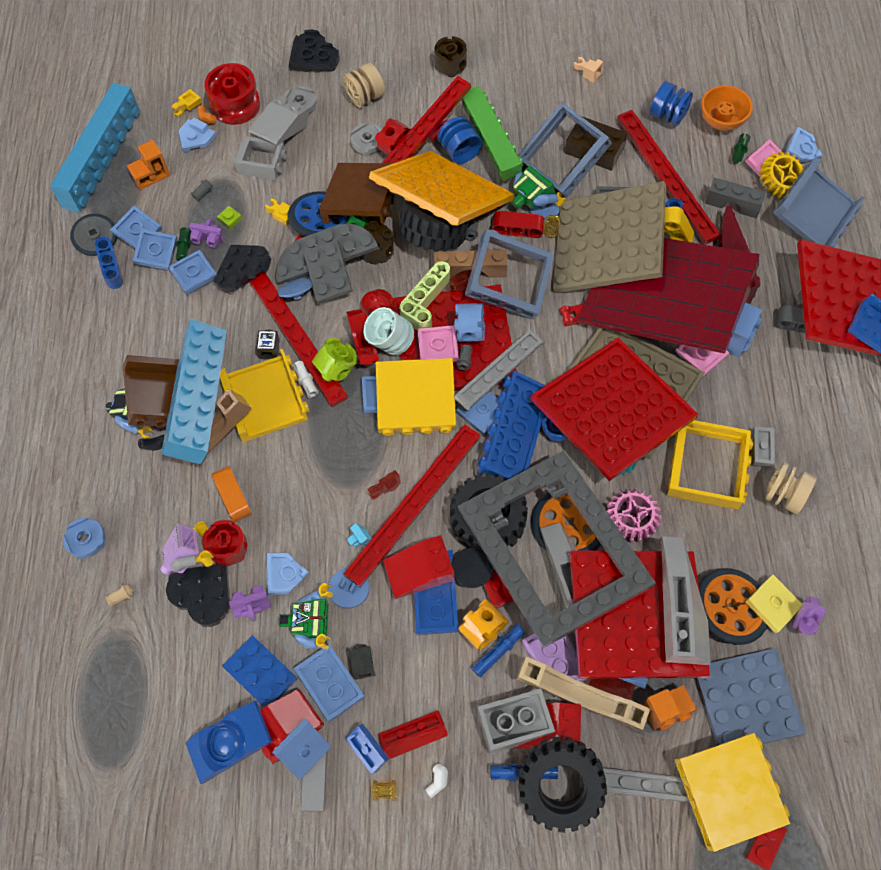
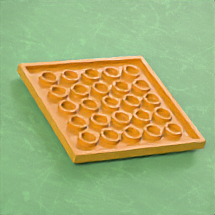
M428 151L371 171L369 179L375 181L377 185L390 189V192L403 196L405 200L418 204L420 208L427 209L435 216L442 217L451 225L456 226L512 201L515 195L433 151Z

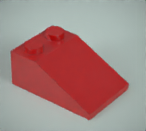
M442 535L423 540L383 560L395 599L455 581L454 570Z
M546 703L555 732L514 747V749L530 750L534 745L539 747L540 741L547 739L550 742L553 741V737L560 736V740H566V737H571L574 742L578 743L581 734V704Z

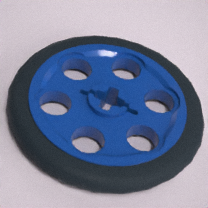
M315 191L299 196L293 201L289 207L288 220L297 233L306 237L322 231L316 229L318 226L328 229L336 225L347 224L351 215H333L330 223H323L319 211L321 205L318 202L323 201L326 192ZM303 207H310L311 209H310V210H303L302 208H303ZM308 219L309 222L304 223L301 220ZM339 221L340 224H333L332 222Z

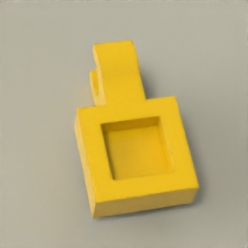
M189 89L177 97L178 102L172 105V108L176 110L173 113L180 117L185 109L190 111L202 103L201 97Z

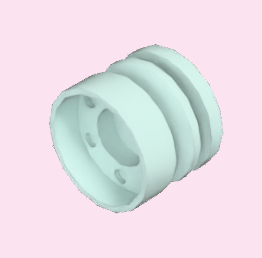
M383 307L376 309L368 316L364 324V336L370 344L380 348V350L390 355H399L405 352L411 345L414 338V329L407 319L398 315L393 310Z

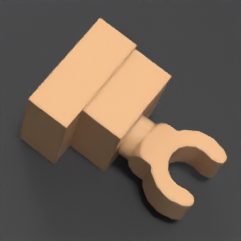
M578 57V63L574 62V69L583 70V78L594 83L603 73V61L597 59L595 62L590 59L586 62L584 58Z

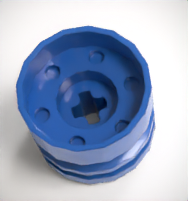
M668 81L663 82L653 99L650 115L662 119L667 113L666 122L670 123L672 121V125L678 126L690 108L693 92L687 91L685 93V89L681 88L676 93L677 85Z
M462 116L448 120L441 127L437 135L439 143L447 151L454 163L463 164L472 160L483 146L481 137L468 120Z

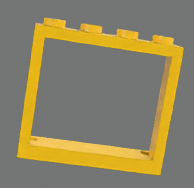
M694 420L677 432L675 435L667 496L739 510L741 505L745 504L747 492H744L749 482V474H746L751 464V456H748L749 450H752L753 439H750L751 431ZM686 433L740 443L734 497L678 486Z

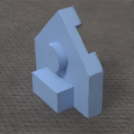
M196 118L188 119L179 129L183 152L200 147V149L208 147L217 136L216 132L209 129L206 123Z
M800 127L795 130L784 150V153L789 152L790 156L795 154V159H800L799 163L812 161L815 157L820 159L823 156L820 149L818 150L816 147L814 136Z
M267 553V595L289 594L309 572L293 560L294 558L288 553Z

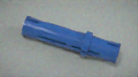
M515 624L506 635L501 636L496 645L471 667L473 672L481 678L508 650L511 651L513 645L526 634L523 628Z
M510 763V765H491V780L505 779L516 782V780H519V771L522 765H515V763ZM558 766L546 771L541 779L558 780Z

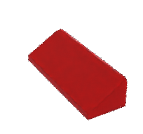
M439 710L378 734L383 751L389 759L448 736Z

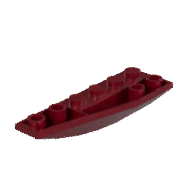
M727 205L722 217L718 247L750 252L731 205ZM756 273L753 286L746 301L748 304H751L753 298H755L756 291L761 284L760 277Z

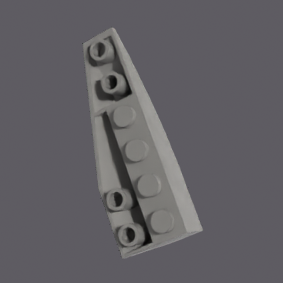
M557 523L540 528L565 607L567 608L573 605L569 553L570 551H577L561 524Z
M662 536L666 662L710 665L708 619L684 540L679 537Z

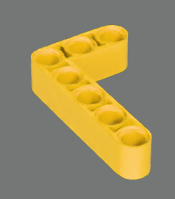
M665 207L664 232H667L671 239L693 243L694 231L684 211L680 207Z

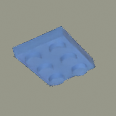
M328 644V650L322 648L297 665L294 670L330 723L364 699L365 696L331 645Z

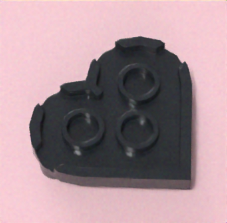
M304 30L303 34L296 35L294 38L289 69L332 72L340 61L339 50L334 48L332 43H327L325 37L318 30Z
M230 245L219 267L217 276L213 280L214 283L223 292H235L234 288L241 284L244 286L248 279L256 278V274L262 270L265 272L268 269L272 260L269 252L262 246Z
M213 564L209 567L187 568L183 573H172L168 578L166 586L168 600L180 610H188L192 620L202 627H212L220 624V621L225 618L230 609L228 566Z

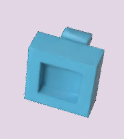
M355 523L350 527L354 533L347 539L351 546L367 545L372 539L363 525Z

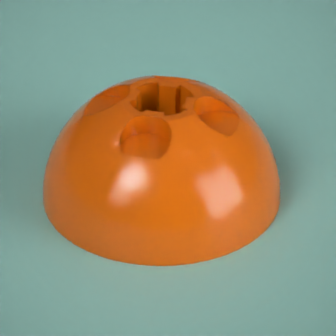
M720 85L709 89L701 101L703 118L711 127L720 131H731L739 128L748 120L753 110V103L749 95L743 90L729 85Z

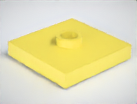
M774 574L769 576L745 601L775 633H778L803 605Z

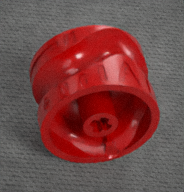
M226 63L215 67L208 73L205 78L204 87L212 113L218 121L229 125H239L250 121L257 115L261 102L256 90L254 74L248 67L238 63Z

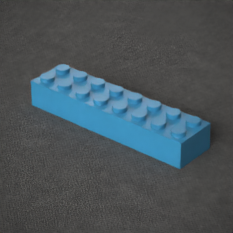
M112 83L51 183L50 187L62 208L79 213L82 211L90 195L94 192L97 183L102 179L104 171L109 167L113 156L117 153L121 142L124 141L127 132L131 129L134 120L139 116L140 109L131 87Z
M193 319L189 320L183 335L161 454L201 465L208 453L227 330Z

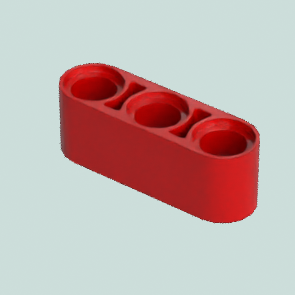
M497 211L494 213L492 230L506 236L540 238L543 235L545 219L539 214Z

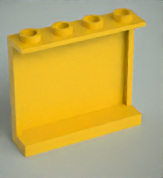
M280 349L282 355L228 374L225 368L220 371V379L224 391L226 392L230 389L243 396L252 408L236 424L242 443L308 420L306 414L310 412L306 401L302 402L301 397L304 396L301 386H296L295 381H298L295 370H290L289 366L292 365L289 354L285 355L283 349Z
M453 358L376 362L379 434L383 433L384 436H392L394 433L412 435L414 432L431 434L433 431L451 433L452 430H456Z
M747 733L745 736L674 759L707 850L715 852L790 824L788 819L790 816L786 805L782 804L779 796L781 794L777 782L773 781L770 773L772 771L771 765L764 758L762 742L755 733Z

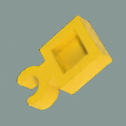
M271 198L270 201L273 206L265 205V210L268 213H272L274 219L287 226L289 224L288 211L290 206L284 202L279 205L275 199Z

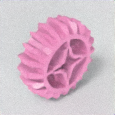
M628 488L625 490V494L621 491L618 492L617 496L612 497V502H609L607 505L609 509L606 510L625 539L629 537L630 542H633L635 537L640 542L642 536L647 540L650 534L653 535L656 532L655 528L659 527L660 523L658 521L661 520V515L658 514L660 507H655L657 500L650 501L652 498L651 494L646 497L644 496V490L639 494L636 488L633 489L632 493ZM627 503L626 510L622 511V513H617V509ZM630 512L637 515V517H632L633 515H630ZM649 517V522L640 527V520Z

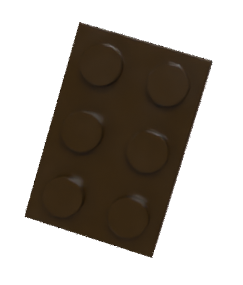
M583 117L607 135L612 142L610 147L595 163L597 166L612 171L625 148L628 133ZM576 123L566 139L565 154L582 160L598 139Z

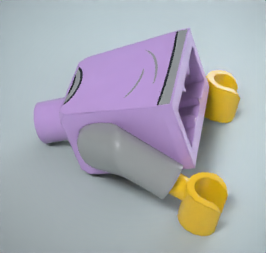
M197 522L194 528L177 523L162 549L163 564L160 570L164 574L170 575L173 571L183 573L187 567L196 566L199 562H202L206 567L213 565L214 562L211 559L213 555L207 550L199 554L196 532L200 536L204 535L206 529L208 530L205 522Z

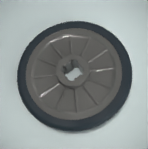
M101 214L85 215L79 218L72 226L70 232L71 242L82 254L97 256L95 248L97 238L101 236L108 237L114 246L117 236L110 229L115 224L110 218Z

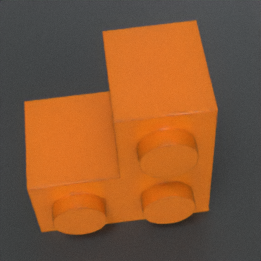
M154 140L138 146L142 158L127 165L129 173L139 190L171 176L164 157Z
M684 685L671 691L666 689L650 696L643 704V706L650 708L647 718L653 730L655 731L660 728L661 732L673 727L677 720H680L682 723L691 719L693 712L696 710Z

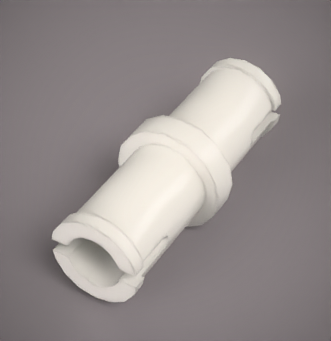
M303 361L295 362L292 368L298 376V383L303 386L308 398L315 397L319 392L312 381V375L308 373Z

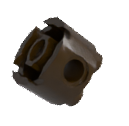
M448 36L443 37L437 41L434 47L435 68L448 77H455L456 74L462 72L467 66L466 43L461 38L452 36V39H448Z
M370 221L363 228L374 237L379 249L363 254L361 258L370 264L386 263L394 254L393 233L386 225H381L377 221Z

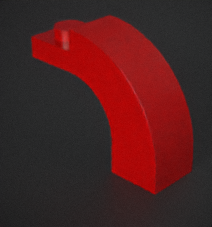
M365 308L347 311L359 364H373L379 360L375 346L370 344L364 336V324L367 320Z

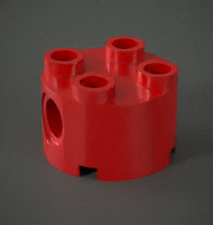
M389 118L382 130L375 136L379 150L389 155L411 128L398 120Z
M219 520L211 524V527L204 532L202 542L204 549L213 555L212 561L215 564L226 566L242 562L248 547L247 539L242 529L231 520Z

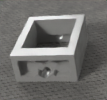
M244 136L234 162L237 174L277 180L279 173L282 172L283 160L287 158V150H285L283 142L276 145L266 139ZM252 151L274 153L271 165L250 162Z

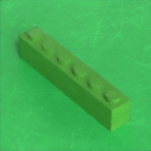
M480 86L470 89L461 99L462 105L476 132L483 140V145L502 181L513 178L517 173L522 172V158L516 155V148L513 142H509V135L506 129H502L500 118L495 116L493 105L488 103L486 92H482Z

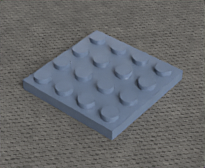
M776 648L712 662L709 665V678H695L717 745L745 736L747 733H755L760 738L762 744L806 734Z

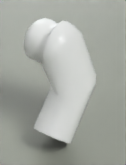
M436 764L433 767L434 782L425 789L431 799L447 786L448 770L442 764Z

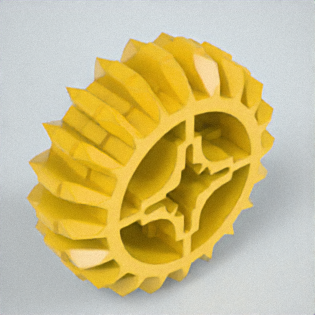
M782 151L773 153L761 165L759 174L762 176L759 180L764 182L762 186H766V192L770 191L771 196L777 195L778 199L782 198L800 175L805 164H800V159H795V154L790 156L789 152L783 153Z

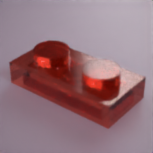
M591 679L589 686L631 700L636 686L622 679Z

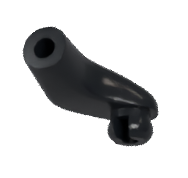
M165 434L154 438H140L138 440V447L152 451L160 450L163 447Z

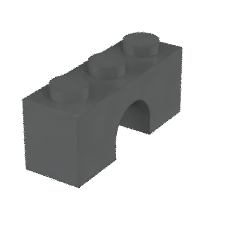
M714 177L705 204L723 208L725 203L734 202L741 207L740 214L757 219L766 192Z

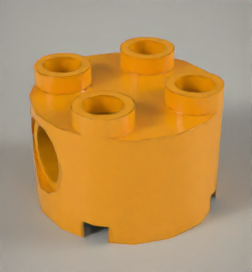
M485 599L479 604L477 611L473 612L471 610L463 618L465 622L459 627V630L477 650H482L497 637L496 634L499 630L503 631L508 624V620L492 603Z

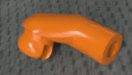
M205 106L198 107L200 121L206 124L216 123V116L207 113Z

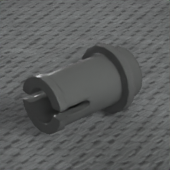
M206 179L202 180L201 184L191 192L192 197L200 201L202 197L212 191L213 185Z
M477 218L469 220L466 233L467 240H475L478 236L477 227L479 220Z
M469 345L461 346L460 356L456 362L458 369L463 371L468 370L472 364L470 359L473 348Z

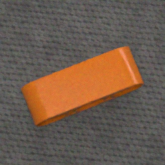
M230 466L212 473L213 480L232 521L236 522L251 515L250 508Z

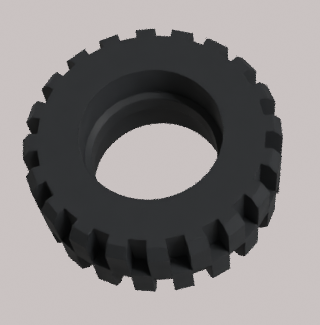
M404 200L399 220V231L404 239L406 238L409 243H413L416 247H423L425 250L431 249L438 252L439 250L448 251L449 249H456L465 241L469 221L458 226L451 225L446 219L435 216L427 209L420 208L418 204Z
M487 473L486 477H482L481 474L475 475L474 480L468 478L464 481V486L459 485L456 489V494H453L450 505L452 531L462 545L467 544V548L483 550L458 511V505L504 482V476L492 477L493 474ZM525 496L505 506L509 525L498 530V533L507 547L509 545L513 547L517 543V539H521L524 533L528 514Z
M560 736L553 737V741L550 742L547 739L540 741V746L534 745L530 749V754L525 755L522 761V767H520L519 771L520 800L524 804L526 813L533 815V821L538 825L543 822L545 829L552 831V828L555 827L561 833H565L566 828H571L572 832L578 831L579 825L583 824L586 827L591 824L590 818L596 819L600 814L599 808H603L605 805L607 785L600 759H597L595 752L591 748L587 749L585 743L580 740L576 743L571 737H566V740H560ZM556 766L572 767L581 773L584 780V788L572 800L555 801L547 797L541 789V778L544 773Z

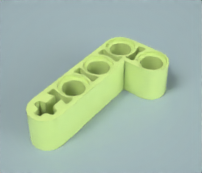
M444 261L437 262L400 304V315L407 319L417 331L420 328L432 327V316L426 308L450 281V266Z

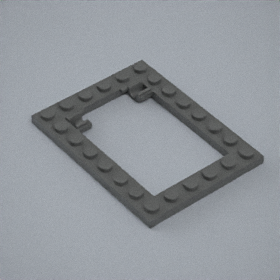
M564 450L458 505V511L543 648L655 586L656 582ZM561 484L562 488L557 489L556 485ZM546 486L555 500L566 494L569 496L623 575L620 579L553 616L547 611L498 533V530L509 525L508 520L503 517L501 509ZM495 518L496 523L492 524L491 520Z

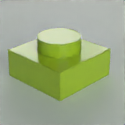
M228 206L217 216V220L231 230L242 220V216Z

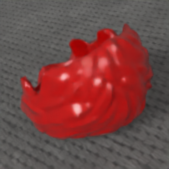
M375 289L363 296L361 305L362 308H365L367 315H370L376 309L383 307L394 311L395 300L388 291Z

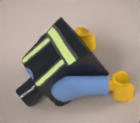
M125 388L117 390L113 402L106 404V411L115 418V422L123 429L135 434L138 432L143 438H150L144 435L146 432L153 433L150 427L141 428L136 425H128Z

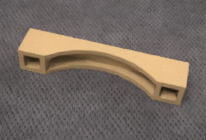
M527 656L523 659L516 677L518 681L537 689L541 688L542 691L572 704H581V707L636 731L644 729L650 708L584 684Z

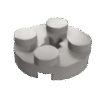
M296 86L297 89L287 90L283 97L307 108L308 117L317 104L313 90L306 86Z
M366 123L356 126L351 133L352 147L364 156H369L371 153L379 151L375 136L382 130L381 127L376 124H372V126L367 125Z

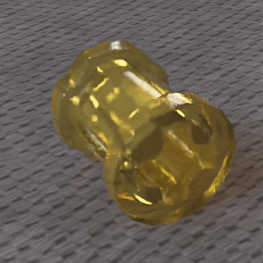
M548 215L545 218L544 235L546 237L555 238L558 236L561 221L558 216Z
M373 780V801L378 799H392V801H396V780L380 783L377 780Z

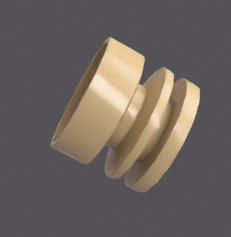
M370 62L360 66L358 72L353 70L343 75L345 89L357 107H362L364 103H369L370 98L375 100L385 95L383 80L376 67Z
M783 462L775 471L768 484L765 499L771 501L774 494H776L777 498L774 504L778 505L784 498L787 500L785 509L798 515L806 503L817 477L803 471L797 478L795 477L797 467L793 466L788 474L786 471L789 463Z

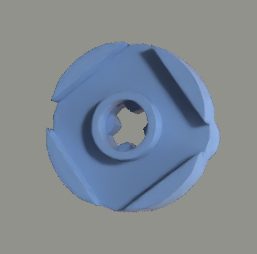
M88 518L76 519L68 525L67 531L63 535L65 549L78 559L91 557L105 546V531L96 520ZM81 535H89L86 541H79L80 539H82Z

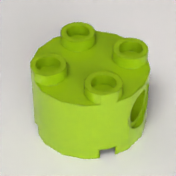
M338 338L327 339L312 360V363L321 372L323 379L326 381L345 380L358 360V355L351 345L340 343L342 340Z

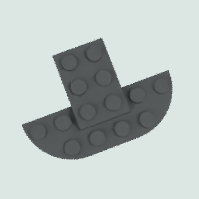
M340 224L300 238L284 250L277 263V283L280 285L309 274L318 303L353 292L345 261L379 249V246L374 237L366 229L358 225Z

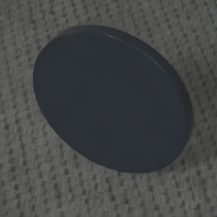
M475 548L464 549L456 555L452 563L455 580L467 588H478L485 585L493 574V566L483 550Z

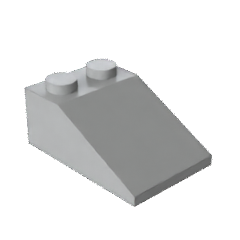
M280 96L268 104L249 128V132L278 145L306 128L308 109L299 103H294L286 97Z
M541 688L478 706V715L490 755L555 732Z

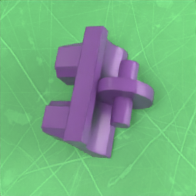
M207 219L206 223L201 222V224L191 223L189 226L191 230L190 239L193 244L199 245L202 239H205L209 247L216 248L219 242H224L225 238L222 236V229L218 225H214L213 219Z
M262 586L254 587L252 595L245 596L243 592L233 593L232 601H229L235 618L250 616L251 621L256 620L257 613L271 608L268 595Z
M807 596L792 623L793 629H800L806 635H813L817 632L818 625L826 613V608L820 606V599Z

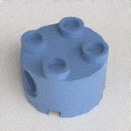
M456 304L458 319H455V330H459L457 331V342L483 341L485 337L483 304Z

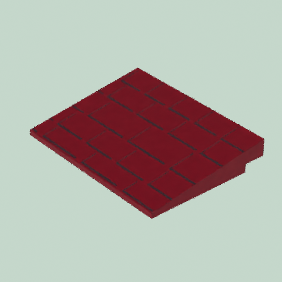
M664 238L662 277L591 288L578 318V323L725 354L753 286L754 276L759 266V254Z

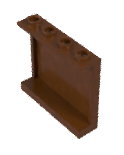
M338 163L319 208L323 223H330L333 215L379 216L381 225H384L386 218L389 217V209L393 205L395 193L390 192V189L384 186L377 185L375 181L369 179L371 171L391 165L392 163Z
M126 356L122 368L128 425L166 427L179 359Z

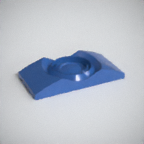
M253 701L228 713L214 725L196 733L186 742V746L199 782L204 784L272 743V739L257 701Z

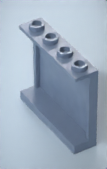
M815 157L802 170L773 211V214L805 240L835 247L838 243L836 240L846 232L845 227L854 220L853 215L862 208L861 203L865 197L862 196L857 201L817 169L821 161Z

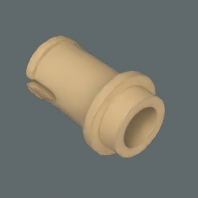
M122 584L121 588L106 595L105 598L108 604L114 607V605L127 598L131 599L134 592L129 584Z

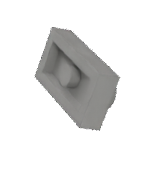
M754 426L753 465L768 467L775 465L774 428Z

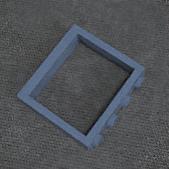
M562 102L557 109L553 110L550 118L543 122L541 129L531 137L530 142L521 149L522 152L518 156L522 158L524 166L528 167L530 165L553 183L554 189L557 192H561L562 196L567 198L610 147L612 142L607 135ZM568 116L598 140L562 184L558 185L529 161L564 118Z
M486 229L480 237L465 295L534 319L539 315L554 254L549 253L546 249L533 247L530 243L517 241L511 236L498 234L495 230ZM488 243L543 262L533 304L477 284Z

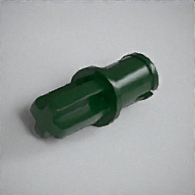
M742 133L738 143L734 146L732 161H735L736 164L742 162L744 154L748 151L749 134H746L745 138H743L744 133Z
M180 228L179 240L176 242V259L178 260L187 257L188 249L191 245L189 242L191 230L189 228Z

